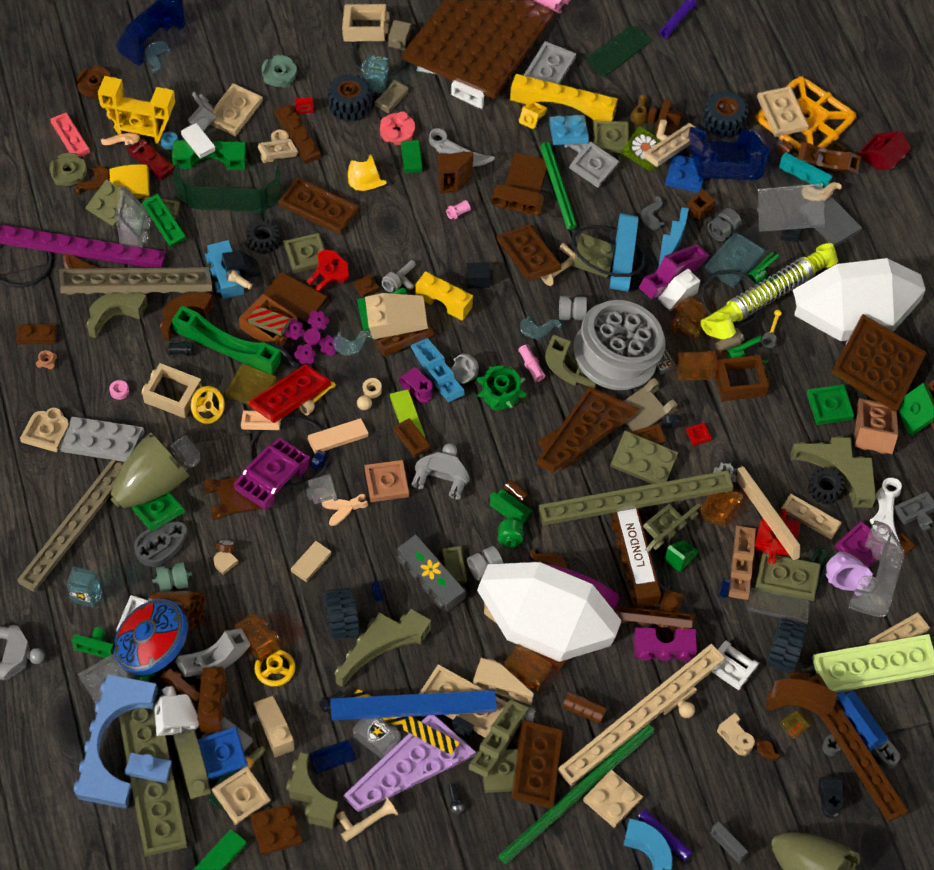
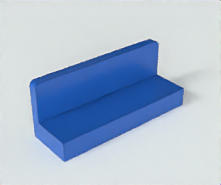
M844 691L837 693L836 700L867 749L871 751L886 743L888 740L887 736L854 691L847 694Z

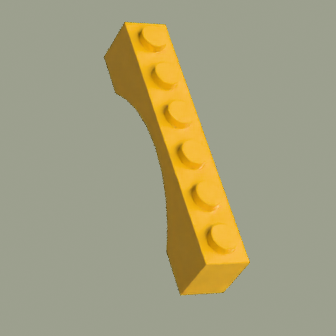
M519 74L515 75L511 86L510 100L523 104H528L531 101L560 103L583 112L594 121H613L616 112L617 98Z

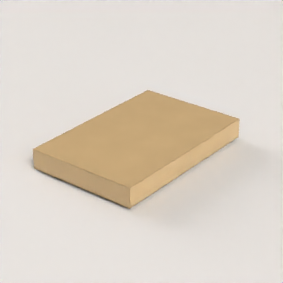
M233 83L215 105L213 112L216 118L209 125L236 137L263 102V97Z
M791 86L758 93L757 98L775 137L808 130V123Z

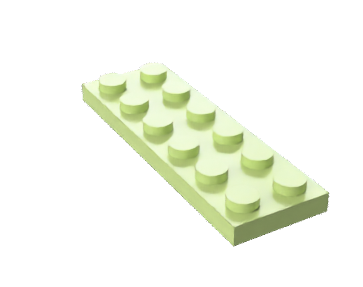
M929 634L814 654L812 656L816 674H820L828 688L836 693L934 675V649Z

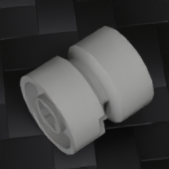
M560 296L559 320L574 318L575 321H583L587 309L586 297L576 296L572 299L571 296Z
M494 546L483 550L482 555L476 553L467 558L469 569L478 581L482 579L488 564H503L502 558Z

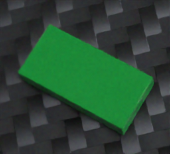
M419 140L401 141L404 173L422 172Z

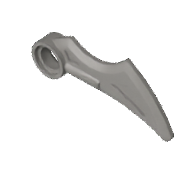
M433 129L429 134L430 145L435 147L439 153L469 152V150L448 140L446 132L442 129ZM441 136L443 139L440 141H436L433 139V137ZM473 152V167L490 163L495 158L494 156Z

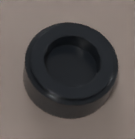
M668 415L662 419L663 427L667 429H675L682 425L680 415Z

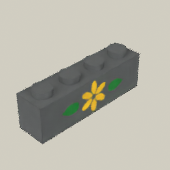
M414 535L397 548L399 562L403 566H408L411 576L415 580L419 579L421 581L424 591L428 595L431 593L434 596V602L440 609L444 608L449 612L466 599L465 590L417 535Z

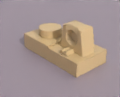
M291 139L264 142L258 145L263 163L273 162L274 159L295 157L298 153Z

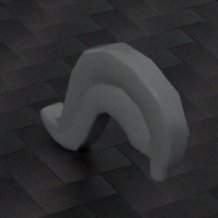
M658 196L655 197L657 202L646 206L641 212L640 219L648 230L656 231L665 225V222H659V219L654 216V213L663 206V201Z

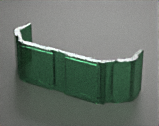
M177 161L176 168H174L173 177L176 196L185 204H189L190 208L194 210H231L235 212L259 213L264 211L265 208L276 204L281 198L279 166H276L275 179L261 189L190 186L181 177L179 161Z

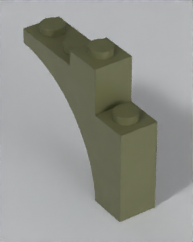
M842 436L831 437L829 444H807L805 442L793 444L791 460L806 461L822 468L827 467L829 471L831 468H834L833 472L839 471V476L842 475L843 481L845 480L844 486L849 493L853 507H873L876 496L872 458L862 456L852 458L851 438H844Z

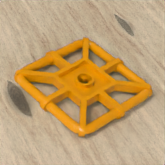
M798 76L786 87L791 86L793 90L798 85L800 91V98L797 100L803 115H809L808 118L805 117L809 126L808 130L801 132L806 135L807 143L813 145L812 134L817 129L821 130L828 137L818 147L825 149L831 142L836 141L839 135L856 119V113L835 99L830 92H825L808 79L803 78V76ZM805 86L821 98L814 102L807 97ZM825 102H829L840 111H827L822 105ZM761 108L756 114V121L772 132ZM828 119H846L835 130L824 124ZM790 134L778 136L779 139L782 141L783 139L799 151L801 144L790 137Z

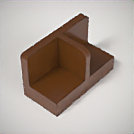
M664 99L656 126L655 137H657L656 134L660 120L667 121L664 132L666 136L669 137L679 130L683 113L670 110L671 100Z

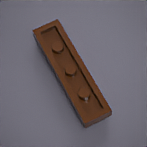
M291 104L275 109L274 114L282 128L288 133L289 139L295 145L304 164L320 159L321 153Z
M616 606L614 612L622 620L621 623L634 621L640 625H649L651 623L658 624L659 627L677 626L678 629L687 630L692 628L696 622V614Z

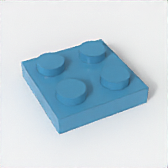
M584 115L549 117L553 145L588 143L589 137Z

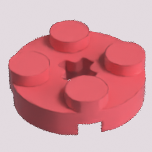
M405 112L390 114L381 119V137L388 143L389 141L394 142V145H401V141H411L415 134V123ZM400 127L401 130H400V131H398L397 129L394 130V128Z

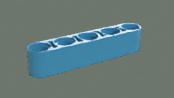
M620 213L612 273L629 274L632 272L638 216ZM611 276L610 289L628 292L631 276Z

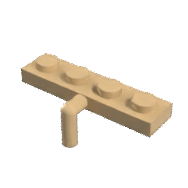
M660 120L656 136L661 142L644 153V158L658 167L700 139L703 132L688 123L668 137L664 134L667 121Z

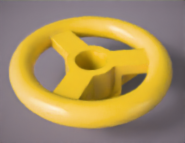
M204 386L195 392L191 401V410L196 420L203 424H212L223 414L225 402L223 395L217 388ZM207 392L205 397H200L201 394ZM213 393L219 401L218 410L214 407L212 401ZM208 411L211 412L214 416L211 418H203L199 414V412Z
M280 649L265 651L258 657L255 663L257 678L268 686L277 687L284 685L291 680L295 673V662L292 656ZM280 656L288 661L289 669L283 667V660ZM267 658V669L261 672V664ZM280 673L286 675L280 680L267 679L271 674Z

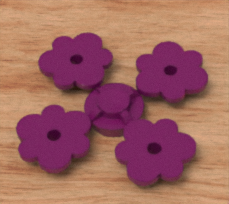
M312 311L310 313L308 323L312 329L305 332L301 322L297 323L296 319H290L291 322L284 331L286 337H292L294 340L304 335V340L308 344L304 346L299 345L294 353L295 358L301 364H312L314 362L316 353L312 350L311 345L319 343L321 352L326 353L328 356H333L340 349L338 346L339 340L336 337L332 338L330 335H327L325 338L320 339L318 330H324L329 323V318L324 316L322 311L318 313Z

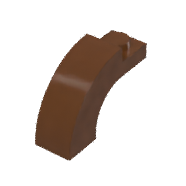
M192 292L171 300L162 310L163 320L160 324L162 338L170 340L174 333L172 319L181 306L199 313L206 319L213 307L212 294Z

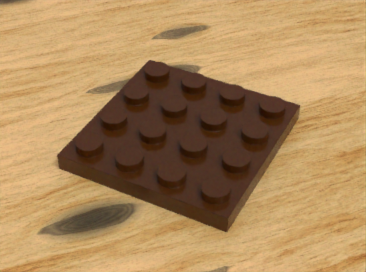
M862 314L831 373L896 412L926 352Z

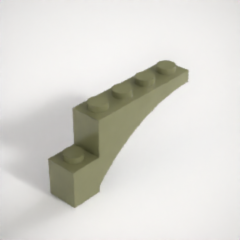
M410 609L407 615L403 614L399 623L381 613L376 618L373 617L368 624V630L365 634L362 633L359 636L356 647L354 649L351 648L347 653L344 664H340L335 671L336 684L344 687L361 667L387 651L412 643L421 644L431 630V620Z

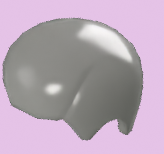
M462 353L454 358L455 364L451 367V370L458 383L465 384L477 377L479 366L477 360L472 355Z

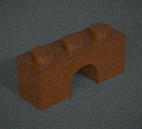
M203 667L197 720L202 733L222 731L224 718L222 698H226L227 678L223 667Z

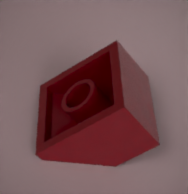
M902 131L876 133L856 155L861 156L863 161L877 170H891L900 159L906 156V153L911 148Z

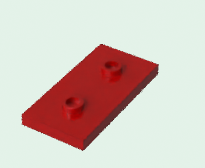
M304 364L248 401L249 407L271 422L276 423L331 386V380L307 364Z

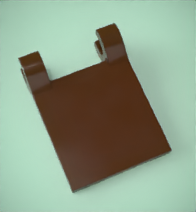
M239 477L222 480L206 479L204 481L205 493L209 494L217 490L221 505L211 507L212 520H218L230 514L263 508L235 491L234 483Z

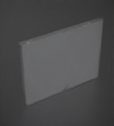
M823 184L758 189L757 211L759 212V232L825 227Z

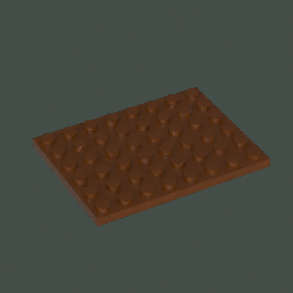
M444 0L402 53L401 59L451 81L455 80L482 91L484 95L494 99L553 19L556 11L533 0Z

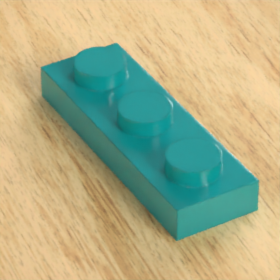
M786 152L781 158L779 168L785 172L791 173L822 190L830 184L832 176L818 168L800 161Z

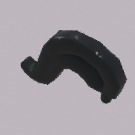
M264 342L280 349L281 358L288 366L296 369L300 366L284 348L273 342Z

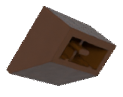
M473 151L437 155V181L440 194L458 192L472 177Z

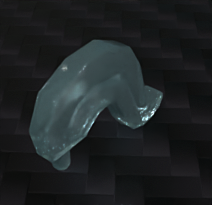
M156 41L145 50L146 60L154 67L151 69L152 73H157L161 69V64L156 56L165 51H171L165 42Z
M527 316L526 319L523 318L520 322V331L527 337L541 339L554 327L557 326L560 329L562 324L558 320L551 319L542 326H536L533 321H530V316Z
M364 330L358 334L355 341L351 342L345 337H341V332H338L334 338L333 345L341 354L352 356L362 349L366 337L372 338L371 332Z

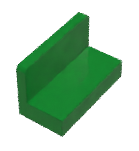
M503 489L497 494L493 492L490 495L489 506L507 519H516L523 525L532 515L530 508Z

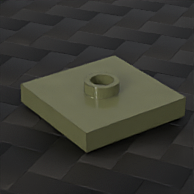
M518 749L505 750L487 778L483 776L485 793L512 791Z

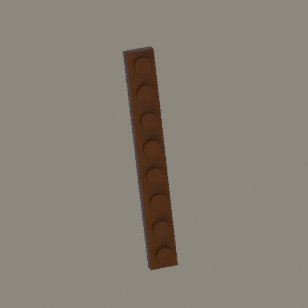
M820 674L806 679V681L828 688ZM836 700L833 712L821 716L822 720L887 822L889 823L905 815L907 809Z

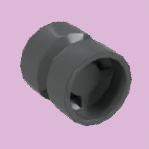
M726 208L718 217H715L708 223L707 228L713 238L718 241H724L741 226L742 222L740 216L733 209Z

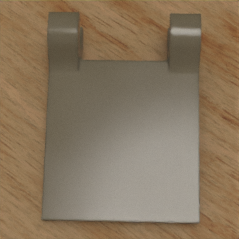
M655 378L651 379L642 389L623 401L640 409L638 415L626 422L632 431L650 427L665 416L672 415L677 411L676 407L678 404L673 399L663 406L652 394L659 390V382Z

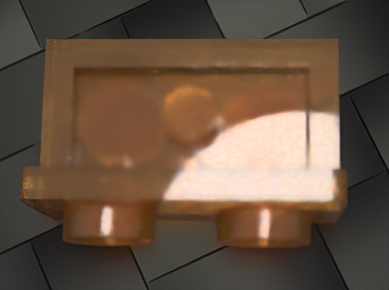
M728 491L709 495L700 508L705 522L725 527L743 501L742 494Z

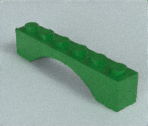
M181 306L172 319L174 332L270 376L274 374L281 363L280 349L264 342H249L233 337L213 326L199 313Z

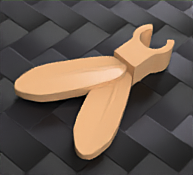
M360 494L350 501L340 499L324 500L322 502L323 507L338 510L330 518V526H335L342 522L352 511V508L355 510L367 507L368 502L365 500V494Z

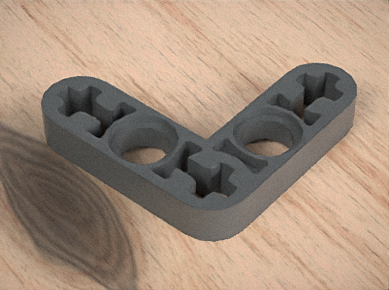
M832 734L825 738L822 749L826 755L836 756L843 752L838 743L835 749L828 747L829 742L830 744L836 743ZM889 739L882 746L871 750L885 768L892 769L897 766L900 754ZM887 755H888L889 757L893 756V757H894L893 761H892V760H888V761H887V760H886Z

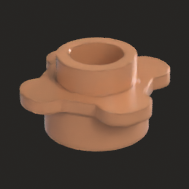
M48 350L40 352L36 366L38 368L53 369L57 355Z

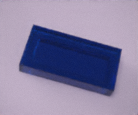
M349 740L309 753L316 774L356 760Z

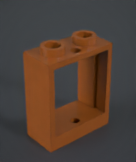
M262 294L239 317L240 329L261 343L265 341L273 342L282 347L288 338L284 333L282 336L277 334L272 338L255 325L250 324L248 318L256 306L271 310L290 319H296L297 323L298 317Z

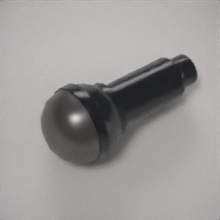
M454 783L449 784L450 810L454 814H461L464 811L465 805L459 798L457 787H455Z

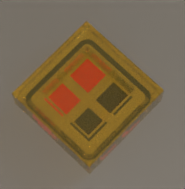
M794 711L780 722L782 728L792 739H795L810 726L797 711Z

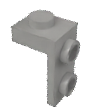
M194 92L192 95L200 107L192 114L188 121L192 125L197 123L201 130L204 131L216 118V115L213 112L214 108L208 103L209 100L203 94L198 95Z

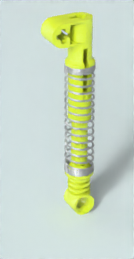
M832 243L820 245L812 255L799 258L795 263L786 266V269L782 268L777 274H773L772 277L769 276L768 280L764 279L763 282H759L754 288L751 287L745 293H741L740 296L729 300L726 306L701 320L704 332L718 339H727L735 335L736 330L733 322H740L747 318L748 315H752L772 301L779 299L780 296L797 288L798 285H802L803 282L812 279L815 273L821 269L836 265L838 258L834 245Z

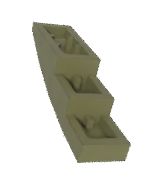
M510 699L491 725V730L481 743L480 750L470 762V770L486 778L489 776L528 712V707Z

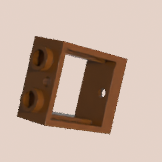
M760 355L716 360L714 373L722 402L766 397L767 390L770 389V380L766 378L765 362H762ZM756 368L759 384L730 387L727 371Z

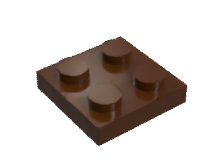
M291 803L250 815L261 856L302 844Z

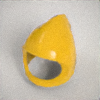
M371 154L365 162H350L348 182L355 190H371L387 183L386 180L380 179Z

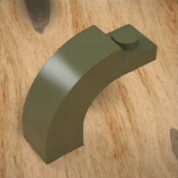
M115 292L105 294L97 299L89 308L91 316L87 321L89 336L97 338L106 321L117 315H128L140 320L148 306L147 296L139 292H132L130 294Z
M553 335L545 355L549 368L558 377L572 385H576L578 382L595 388L596 383L583 373L577 360L570 354L569 345L571 341Z

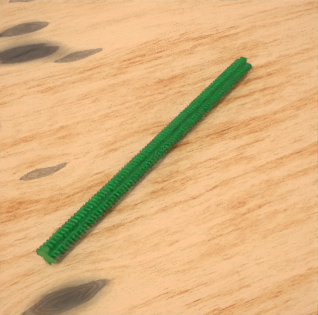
M647 724L631 737L615 753L609 756L610 758L606 759L586 779L574 787L575 789H572L558 804L546 812L547 814H544L541 819L529 827L528 831L524 832L522 836L510 844L511 846H508L503 853L499 854L498 858L507 865L508 860L511 861L510 858H515L514 855L516 856V853H520L522 848H526V845L530 844L529 841H534L533 838L535 839V836L537 837L539 833H543V830L547 829L546 826L549 827L548 824H553L552 821H556V818L558 819L560 815L564 814L563 811L565 812L567 808L569 809L571 805L573 806V803L577 802L576 799L578 800L580 796H584V793L586 794L589 789H592L591 786L593 787L595 783H599L604 775L606 776L613 767L615 768L617 764L619 765V762L621 763L622 759L626 758L628 754L630 755L631 751L635 750L637 746L639 747L642 741L644 742L646 738L648 739L649 735L653 734L654 728Z

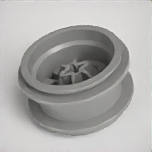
M611 300L598 304L587 312L582 321L581 329L575 336L573 350L580 369L593 382L608 389L628 390L645 384L653 376L656 365L664 354L666 344L659 322L648 310L633 302Z

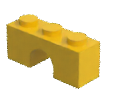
M426 271L416 283L415 295L423 296L424 301L430 305L435 299L441 301L447 307L448 314L462 321L472 309L473 295Z

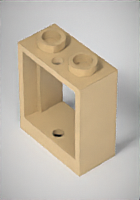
M386 4L345 5L342 25L343 40L385 41V34L389 33V26L386 22L390 21V13L386 11ZM353 20H381L380 27H352Z
M160 363L157 369L152 371L148 384L143 386L144 403L186 418L191 409L192 397L198 389L202 388L200 378ZM162 377L188 386L179 402L154 393Z

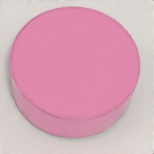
M117 380L110 385V394L114 399L121 400L128 396L129 386L125 381Z

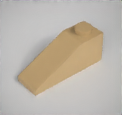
M490 658L480 659L473 684L485 691L495 690L496 695L528 705L532 704L534 693L504 666Z
M271 696L254 702L274 757L294 751V740L274 697Z

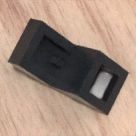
M242 251L222 253V261L226 272L232 269L240 270L243 278L261 276V271L255 258Z

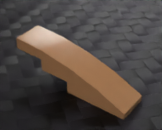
M736 526L728 597L749 599L755 546V528Z

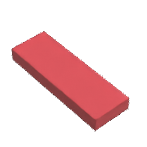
M67 112L50 119L51 124L69 153H74L78 157L90 153L87 144Z

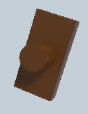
M664 590L659 610L680 612L684 594ZM655 624L656 628L674 632L676 627H659L658 624Z

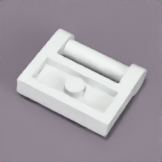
M726 640L718 649L725 657V661L712 672L737 690H740L760 663L749 659L733 648L731 643ZM725 653H728L748 668L745 669L740 664L726 656Z

